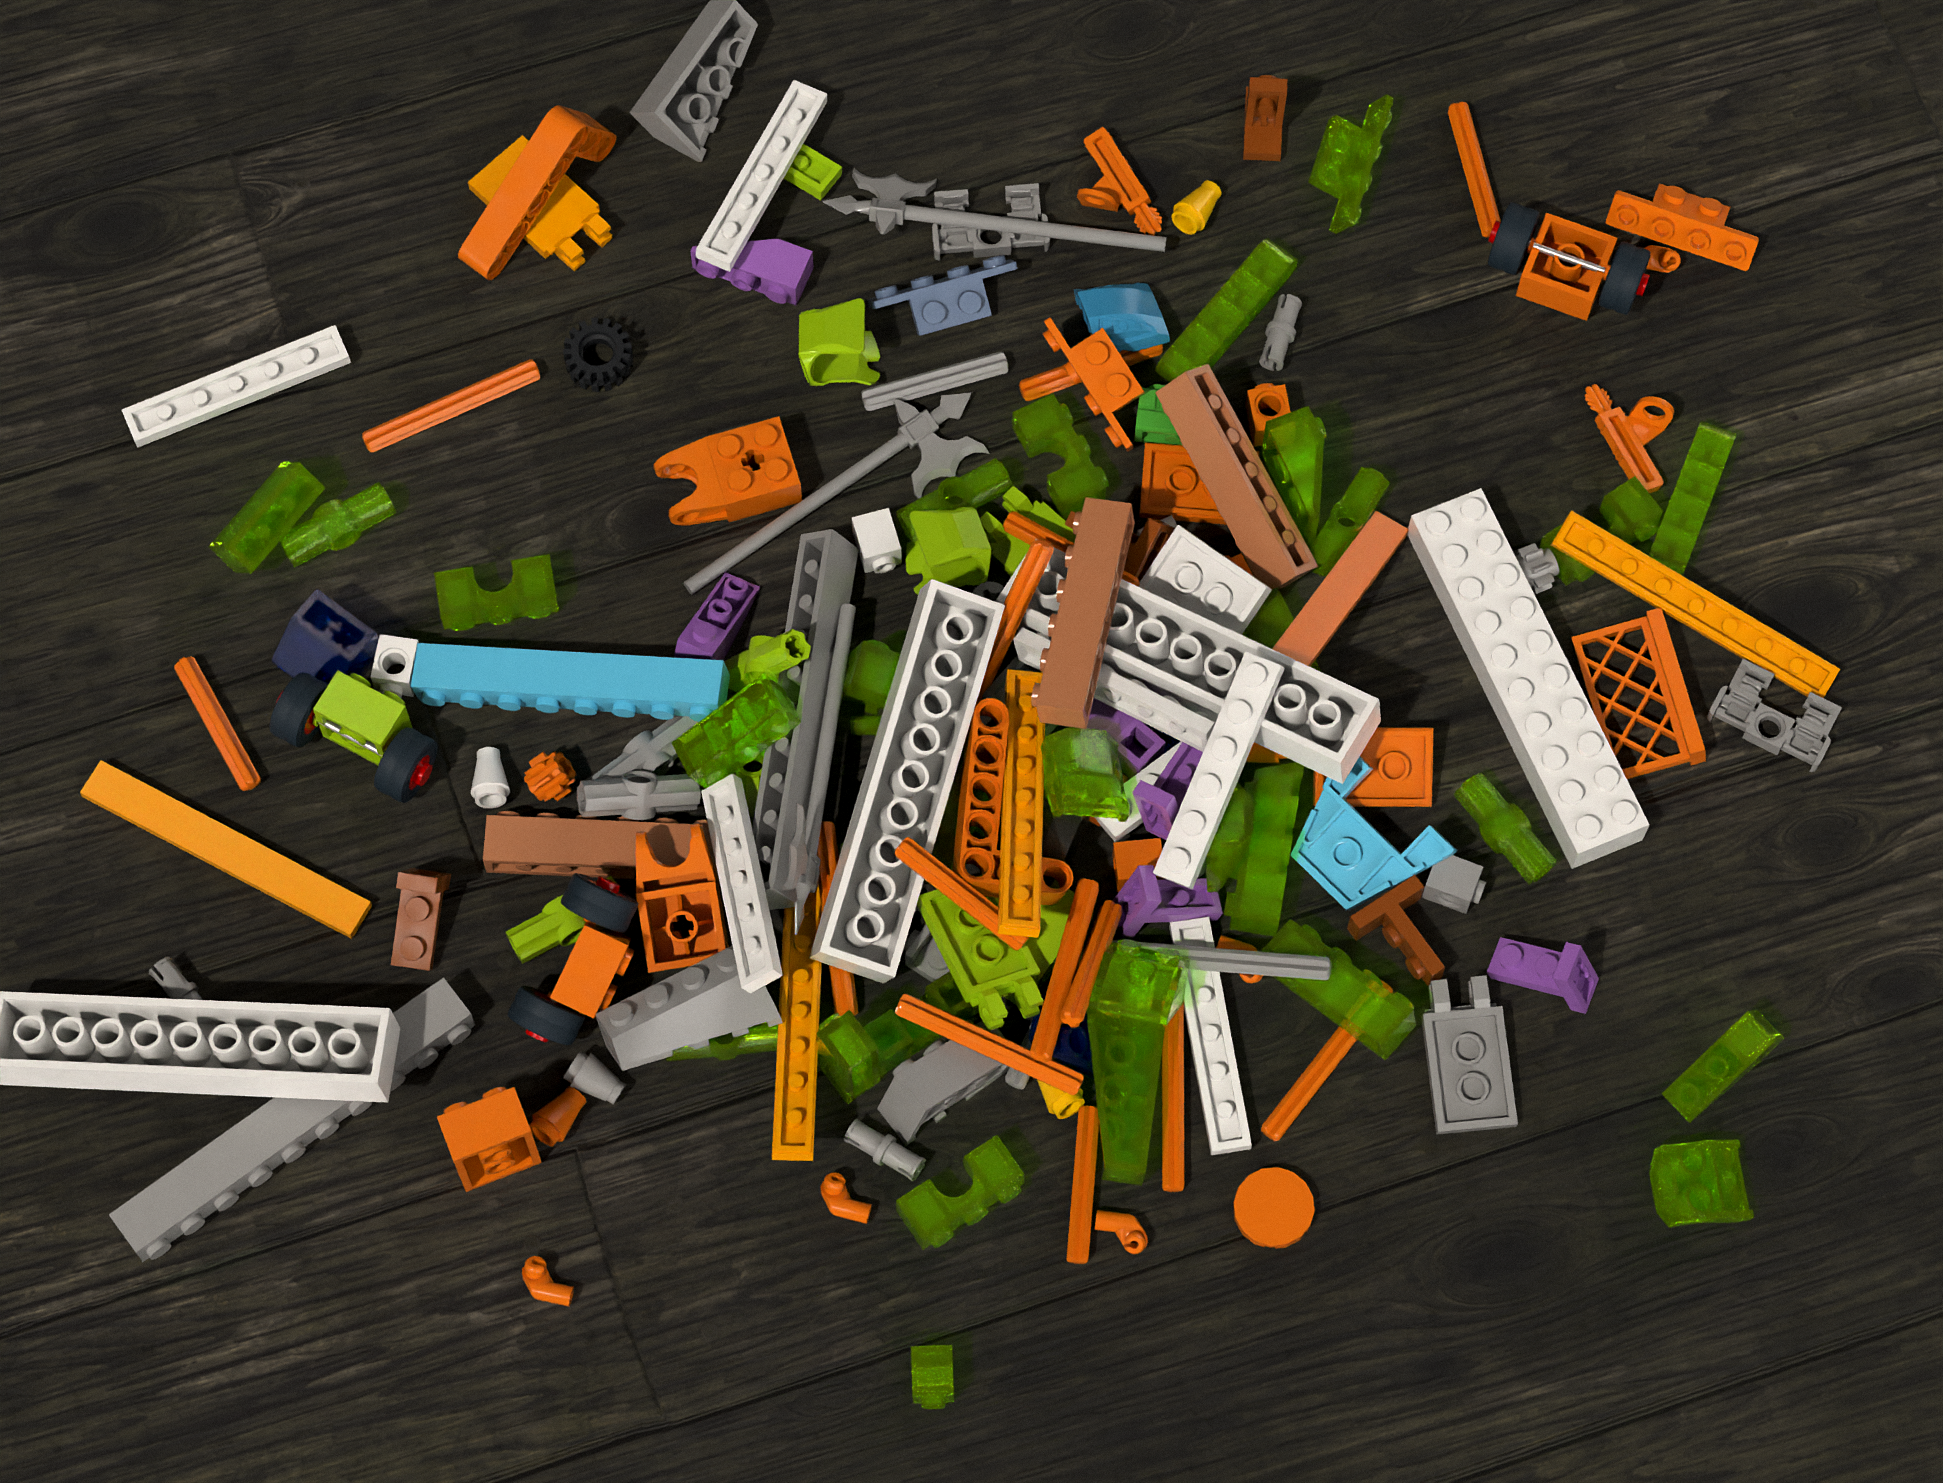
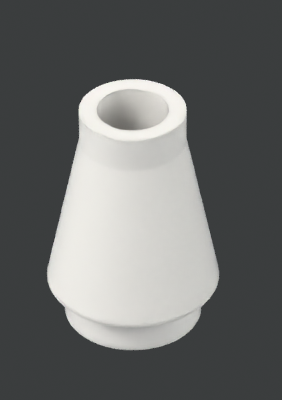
M484 747L477 751L471 796L475 798V803L480 807H500L506 803V797L510 793L500 759V750L494 747Z

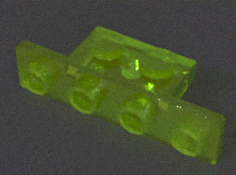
M1388 94L1369 105L1362 129L1338 115L1328 119L1308 183L1339 199L1329 228L1335 234L1354 226L1361 216L1362 208L1360 203L1363 194L1367 191L1372 181L1370 172L1373 162L1378 158L1382 150L1380 140L1383 131L1392 119L1390 109L1394 98Z

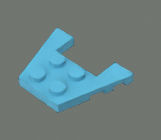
M1360 756L1343 784L1329 777L1326 778L1314 810H1311L1291 853V856L1346 910H1351L1404 882L1413 875H1417L1447 859L1458 851L1431 825L1402 854L1346 801V797L1373 770Z

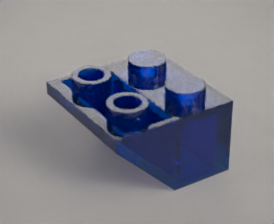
M316 589L291 617L273 655L272 663L292 678L301 672H305L329 684L337 670L348 676L351 673L361 675L375 658L378 636L375 631L320 590Z

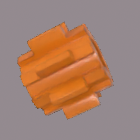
M543 751L529 761L532 768L525 772L524 780L530 792L538 800L542 801L544 799L546 802L554 798L556 801H559L572 791L569 785L576 780L574 778L577 776L576 771H574L569 759L567 760L561 752L556 753L554 751L547 756Z

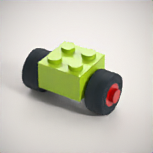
M337 670L329 684L318 680L309 673L301 672L288 683L276 701L270 719V732L289 744L301 748L308 744L320 729L323 737L378 765L374 778V787L378 791L389 795L398 802L406 803L410 801L428 780L432 772L438 745L432 738L422 735L412 728L406 706L404 705L405 702L390 691H384L382 694L370 688L371 684L365 678L355 673H351L348 676Z

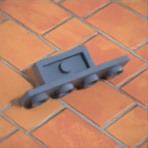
M999 255L983 260L984 267L970 270L969 265L947 270L948 277L933 280L932 275L911 280L912 287L897 290L896 285L884 287L874 291L876 297L867 299L868 305L872 309H877L908 300L917 335L921 336L992 316L982 279L1018 269L1017 263L1011 259L1006 260L1005 255Z

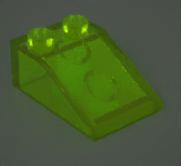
M1309 406L1266 421L1261 454L1287 510L1310 550L1314 548L1320 518L1324 439L1327 435L1320 417L1314 418Z

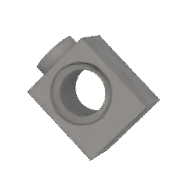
M1453 855L1432 866L1421 898L1466 914L1470 902L1479 904L1486 885L1485 881L1479 879L1483 866Z

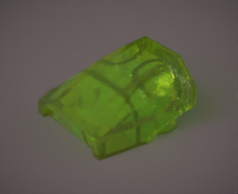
M1068 727L1045 737L1040 747L1044 764V789L1053 816L1061 817L1062 814L1117 818L1119 822L1127 821L1129 817V802L1124 790L1123 775L1117 753L1119 745L1106 730Z
M1238 783L1235 786L1206 856L1207 892H1218L1223 887L1251 842L1253 833V798Z
M1702 1140L1682 1144L1661 1145L1654 1149L1649 1171L1656 1213L1669 1228L1698 1223L1742 1222L1754 1218L1753 1210H1749L1738 1149L1741 1148L1739 1140Z

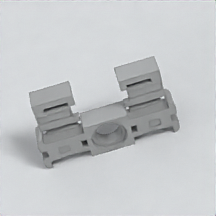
M1039 183L1005 186L1006 204L1011 203V213H1007V216L1004 217L1038 221V217H1041V222H1048L1047 215L1043 213L1041 215ZM968 189L934 192L935 208L965 212L964 207H969ZM936 223L932 225L934 258L940 261V254L973 251L974 258L1011 255V248L1044 245L1045 252L1050 248V238L997 231L1002 238L998 243L990 245L984 243L980 238L981 234L986 231L984 229Z
M1742 659L1729 687L1723 686L1720 689L1708 712V721L1711 722L1714 716L1744 731L1743 739L1775 755H1778L1779 751L1782 750L1812 765L1809 772H1815L1831 743L1828 734L1842 707L1810 692L1803 705V708L1807 709L1802 718L1797 716L1796 720L1760 703L1762 699L1758 695L1761 689H1768L1775 674ZM1727 689L1730 690L1729 695L1725 694ZM1764 720L1773 721L1779 728V735L1774 738L1764 737L1758 729V724ZM1822 737L1826 738L1824 743L1821 742Z

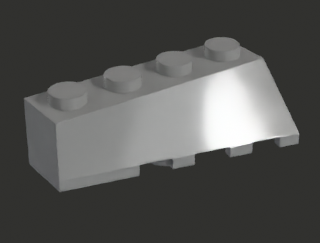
M710 0L630 111L632 116L654 138L695 161L702 162L707 150L703 147L709 133H714L719 121L716 118L723 99H728L733 87L730 84L735 69L740 68L758 26L757 22L736 0Z
M733 946L595 1014L605 1045L622 1071L671 1057L674 1050L688 1046L698 1049L710 1045L708 1039L732 1033L734 1038L748 1034V1027L765 1022L768 1023V1027L783 1023L766 986L752 993L741 988Z

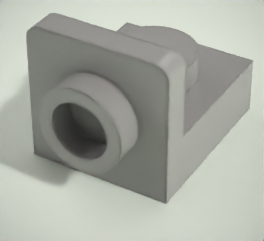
M925 924L921 931L915 929L905 942L903 949L906 951L905 965L943 990H946L953 980V976L927 924Z

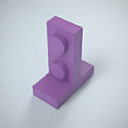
M1182 742L1154 785L1140 780L1132 793L1146 831L1167 840L1203 754L1202 751Z
M1139 865L1113 899V902L1120 904L1123 909L1117 927L1119 938H1133L1144 923L1176 922L1209 917L1210 921H1217L1223 914L1214 878L1197 879L1193 890L1166 879L1157 880L1156 875L1153 874V865Z
M1500 937L1487 970L1490 979L1564 997L1572 1011L1584 1014L1587 1012L1599 980L1583 948L1580 945L1568 942L1565 943L1563 951L1558 952Z

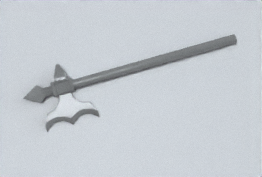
M854 168L852 177L858 188L870 191L877 198L857 201L849 195L823 201L826 205L846 215L854 211L869 215V221L876 222V228L880 234L884 235L894 229L895 224L903 225V220H912L1165 252L1166 237L906 205L905 199L915 196H926L935 189L937 178L924 183H915L903 179L896 173L885 177H870Z
M971 393L941 395L940 406L930 413L927 409L919 413L914 406L899 399L894 400L898 420L901 424L898 428V435L684 581V586L688 592L693 595L907 446L912 449L918 445L921 452V462L918 468L911 474L914 495L920 501L925 486L931 480L938 477L956 478L959 463L966 456L972 453L990 454L984 444L968 436L959 440H945L935 434L939 430L938 425L946 419H960Z
M843 604L840 608L807 818H805L804 807L798 802L796 803L795 832L789 846L787 879L782 890L796 889L795 935H797L805 916L804 904L809 893H814L818 887L821 859L817 856V849L856 607L851 604Z

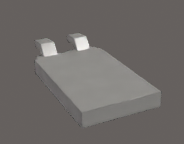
M1487 975L1470 977V981L1467 982L1470 1001L1468 1006H1450L1447 979L1433 980L1428 985L1431 1009L1424 1010L1425 1013L1422 1014L1421 1019L1436 1135L1510 1128L1518 1125L1503 1007L1496 1006V1003H1490Z

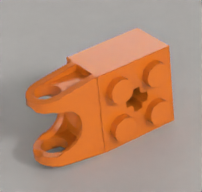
M779 416L706 436L663 455L654 463L657 477L688 479L697 486L690 496L682 499L669 509V519L675 525L685 526L721 520L733 522L802 501L801 483Z
M700 822L690 825L691 840L689 854L686 860L679 865L672 866L660 862L648 841L647 833L643 831L636 833V898L648 973L689 967L729 947L718 877ZM678 915H685L688 921L693 922L694 928L689 929L690 935L683 936L681 930H674L673 922L679 921Z

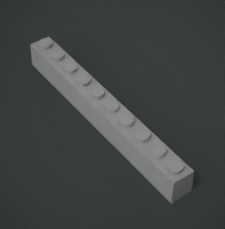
M833 529L801 534L785 632L794 629L804 633L805 640L811 648L808 659L780 672L779 680L775 687L752 825L769 910L795 907V902L797 901L796 889L782 890L788 874L789 846L795 832L796 803L798 802L804 807L805 818H807L840 608L843 604H850L858 548Z
M444 977L393 1013L400 1026V1034L390 1091L399 1087L405 1081V1075L416 1067L419 1069L425 1068L435 1061L439 1055L438 1052L448 1044L456 1045L465 1040L470 1035L471 1028L475 1026L472 1014ZM274 1097L114 1210L109 1216L142 1262L148 1258L151 1260L157 1259L170 1249V1243L183 1233L184 1235H190L204 1225V1218L217 1209L218 1211H224L231 1207L239 1199L238 1194L249 1186L257 1187L266 1182L272 1176L273 1169L284 1161L291 1163L298 1159L306 1151L305 1146L317 1138L322 1140L329 1137L339 1128L338 1123L350 1114L353 1116L361 1114L371 1106L372 1102Z

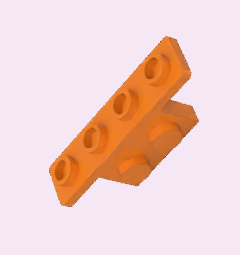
M1660 183L1653 201L1623 191H1616L1606 218V224L1744 271L1749 269L1759 242L1757 236L1724 226L1730 210L1729 206L1721 204L1716 199L1702 198L1687 193L1680 187L1666 186Z
M1049 317L1044 321L1048 329L1042 333L1054 353L1060 349L1069 361L1063 365L1064 369L1074 384L1082 381L1089 394L1083 398L1095 416L1102 413L1110 426L1104 430L1114 446L1118 448L1123 445L1126 451L1129 452L1134 448L1133 444L1113 414L1145 394L1144 390L1103 328L1070 348Z

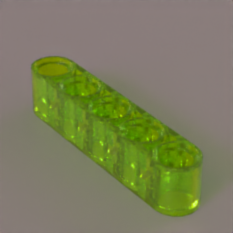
M1265 238L1165 352L1156 367V373L1168 382H1171L1185 371L1209 364L1210 368H1212L1288 280L1297 266L1298 259L1269 238Z
M1700 421L1649 553L1651 558L1682 576L1737 433L1704 421Z

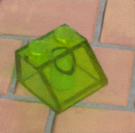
M1121 939L1118 942H1112L1104 952L1088 1008L1167 1025L1183 1004L1191 958L1182 957L1179 951L1171 948H1157L1156 951L1141 948V944L1133 940Z

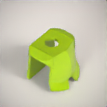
M858 298L823 309H810L800 313L798 355L804 375L810 386H824L829 383L856 382L870 386L879 379L880 373L870 369L867 365V362L879 361L880 353L872 332L865 331V303L863 299Z
M959 507L955 510L912 511L910 513V521L918 540L907 543L906 571L909 575H923V580L914 588V592L919 595L920 589L931 579L956 588L964 585L975 586L987 582L992 549L977 510L974 507Z

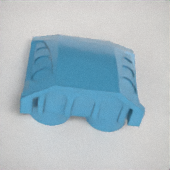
M1115 284L1085 290L1074 289L1075 301L1083 311V318L1088 325L1089 333L1094 334L1103 328L1118 352L1122 350L1135 352L1170 342L1163 316L1148 284Z

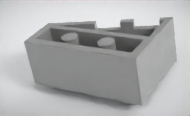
M983 1020L975 1024L988 1030ZM998 1028L990 1031L1004 1037ZM938 1040L925 1050L922 1058L915 1062L911 1058L907 1059L895 1068L892 1073L894 1078L877 1109L907 1146L916 1139L915 1134L923 1123L931 1118L938 1123L947 1116L944 1112L945 1109L963 1098L968 1101L1006 1073L1009 1066L952 1040L946 1043L943 1040Z

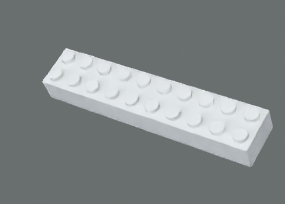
M1480 488L1412 515L1407 535L1571 868H1576L1642 841L1649 823L1482 489Z
M1053 547V554L1017 630L1023 627L1033 633L1041 632L1048 636L1051 614H1057L1060 605L1056 599L1058 583L1060 579L1066 580L1068 568H1065V552ZM1024 558L1003 588L996 602L1004 604ZM1121 579L1102 660L1103 664L1110 666L1118 675L1130 681L1136 679L1142 682L1149 690L1161 696L1168 695L1173 697L1181 706L1195 713L1200 711L1207 714L1215 723L1245 652L1280 664L1285 669L1254 742L1341 784L1344 783L1381 722L1378 698Z
M933 579L920 589L811 949L810 959L881 983H885L896 976L924 879L899 860L894 853L900 843L909 837L932 854L1005 605Z
M0 991V1085L388 1103L400 1026L390 1008Z

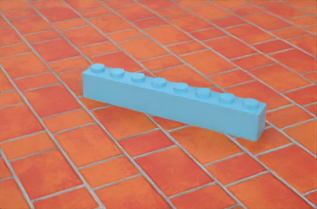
M417 643L411 688L420 701L430 706H443L445 702L459 703L464 707L473 709L481 708L484 704L497 705L499 708L509 711H517L521 707H535L537 710L545 713H556L559 709H569L582 715H595L597 711L612 712L616 716L626 718L634 717L637 713L650 714L652 717L662 720H670L674 716H688L694 721L710 722L712 718L724 719L730 673L724 660Z

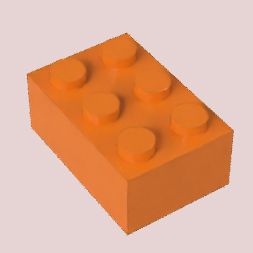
M505 1087L491 1089L483 1094V1099L467 1104V1102L455 1103L444 1109V1114L437 1116L466 1192L542 1163L515 1087L507 1090Z

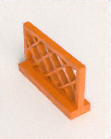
M1661 607L1646 611L1647 616L1571 637L1593 713L1615 757L1623 744L1642 754L1636 766L1622 769L1626 779L1690 762V765L1706 762L1703 740ZM1642 629L1645 642L1638 654L1619 645L1625 633ZM1616 636L1614 641L1608 639L1610 637ZM1598 641L1610 648L1602 662L1598 664L1585 657L1582 645ZM1647 649L1651 660L1643 657ZM1615 651L1634 660L1625 676L1606 668ZM1639 663L1655 671L1656 677L1649 689L1630 680ZM1589 667L1596 670L1593 677H1591ZM1601 674L1620 682L1611 700L1596 693L1594 686ZM1658 684L1662 696L1654 692ZM1626 686L1645 695L1635 712L1616 703ZM1650 698L1666 707L1667 713L1660 725L1641 716ZM1599 702L1607 706L1603 714ZM1612 709L1631 718L1622 735L1606 727L1605 721ZM1669 720L1673 732L1665 728ZM1636 722L1656 731L1646 748L1627 739ZM1663 734L1676 741L1679 754L1664 758L1654 753L1652 749L1660 735ZM1610 738L1618 741L1614 749ZM1647 757H1649V758H1651V759L1654 760V761H1650V762L1645 763Z

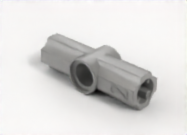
M674 716L673 719L667 720L654 731L646 730L635 736L625 746L623 754L594 774L592 780L622 778V775L628 771H648L656 776H663L672 768L676 758L706 737L705 731L698 721H694L688 716Z
M628 771L622 775V778L580 781V785L577 787V802L579 813L582 817L622 815L632 820H647L653 818L656 812L697 810L701 799L699 781L695 774L656 776L648 771Z

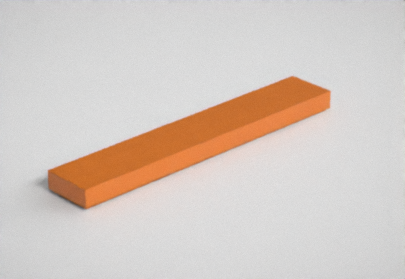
M1375 511L1272 649L1311 667L1404 541L1409 529Z

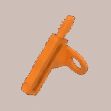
M1102 127L1084 139L1085 147L1100 167L1103 177L1091 189L1083 188L1078 190L1077 198L1081 205L1117 212L1119 205L1122 204L1129 215L1136 214L1134 223L1137 224V228H1140V232L1144 234L1147 232L1153 236L1155 231L1160 232L1162 230L1160 225L1162 223V216H1159L1160 213L1156 212L1157 208L1148 206L1152 201L1147 191L1140 184L1128 161L1114 143L1110 133Z
M1593 384L1592 387H1586L1585 392L1587 394H1585V400L1588 401L1587 404L1591 410L1598 412L1594 420L1597 428L1600 429V433L1606 439L1613 455L1616 457L1615 459L1618 460V464L1631 482L1634 491L1638 496L1658 491L1664 481L1644 446L1659 436L1671 422L1674 415L1673 406L1662 398L1653 396L1643 397L1636 403L1629 415L1625 416L1621 407L1611 408L1612 400H1609L1610 396L1607 395V391H1604L1603 388L1600 389L1597 384ZM1645 407H1659L1665 414L1661 416L1652 415L1645 410Z

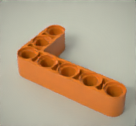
M560 105L553 107L545 115L459 250L458 258L487 280L496 278L508 263L575 157L594 162L602 161L614 147L616 135L586 113Z
M986 698L976 705L965 739L952 871L982 895L999 898L1000 850H997L1009 727V710L1002 701L995 698ZM980 716L991 717L996 726H986L982 723ZM976 753H986L990 756L992 764L982 763L977 758ZM979 789L984 791L989 801L978 800L974 796L973 790ZM969 827L980 828L985 834V839L975 838L971 835ZM1042 857L1041 905H1054L1063 898L1071 887L1073 872L1064 861ZM965 865H976L980 869L982 876L975 877L970 875ZM1044 876L1055 878L1060 888H1050L1046 885Z

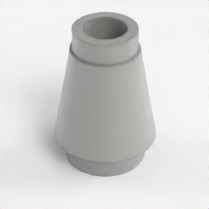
M581 1051L563 1078L571 1083L570 1087L608 1101L611 1104L616 1102L626 1086L592 1053L588 1056Z

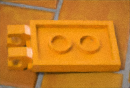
M523 135L468 181L469 189L486 205L489 204L529 142ZM564 174L523 239L545 259L555 253L559 259L575 272L585 263V258L581 256L584 254L583 250L571 239L572 236L582 229L601 248L613 237L609 232L611 230L610 225L598 215L600 213L599 204Z

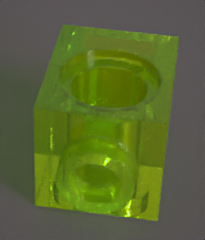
M952 1345L911 1346L913 1404L921 1403V1408L923 1409L945 1408L946 1403L954 1402Z

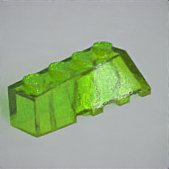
M1297 762L1255 769L1253 782L1245 781L1241 804L1249 805L1247 819L1239 818L1235 840L1243 842L1241 856L1233 855L1229 877L1237 879L1235 893L1227 892L1224 915L1231 916L1230 930L1273 937L1277 935L1287 877L1286 871L1293 840L1292 833L1298 809V794L1304 766Z
M1088 1007L1086 1014L1104 1161L1102 1180L1142 1186L1146 1174L1166 1018Z

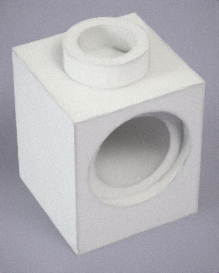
M889 508L852 517V533L864 573L872 571L875 573H885L893 570L896 565L902 564L901 546Z
M379 635L370 677L376 691L382 694L384 691H390L400 698L402 695L414 696L411 680L417 643H419L417 639ZM394 664L405 666L403 671L398 674L387 673L388 668Z

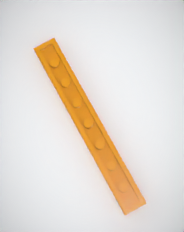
M1572 510L1551 543L1552 547L1656 608L1661 607L1664 613L1740 658L1774 673V678L1806 697L1812 692L1824 698L1840 671L1838 667Z
M1007 669L1005 705L1009 710V727L1002 790L998 934L1038 938L1041 919L1045 723L1039 721L1037 708L1032 706L1031 698L1034 684L1041 683L1043 672Z
M100 760L80 791L81 796L351 939L372 907L371 902L102 760Z
M819 885L814 893H809L804 904L805 916L797 935H795V907L784 908L781 959L783 976L780 979L779 1014L783 1023L778 1024L772 1160L813 1161L822 963L810 959L809 956L822 916Z

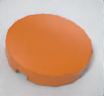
M1279 1167L1262 1168L1248 1175L1238 1187L1233 1203L1234 1220L1242 1235L1255 1245L1269 1248L1275 1247V1249L1286 1248L1300 1241L1309 1230L1315 1211L1313 1195L1306 1182L1294 1172Z

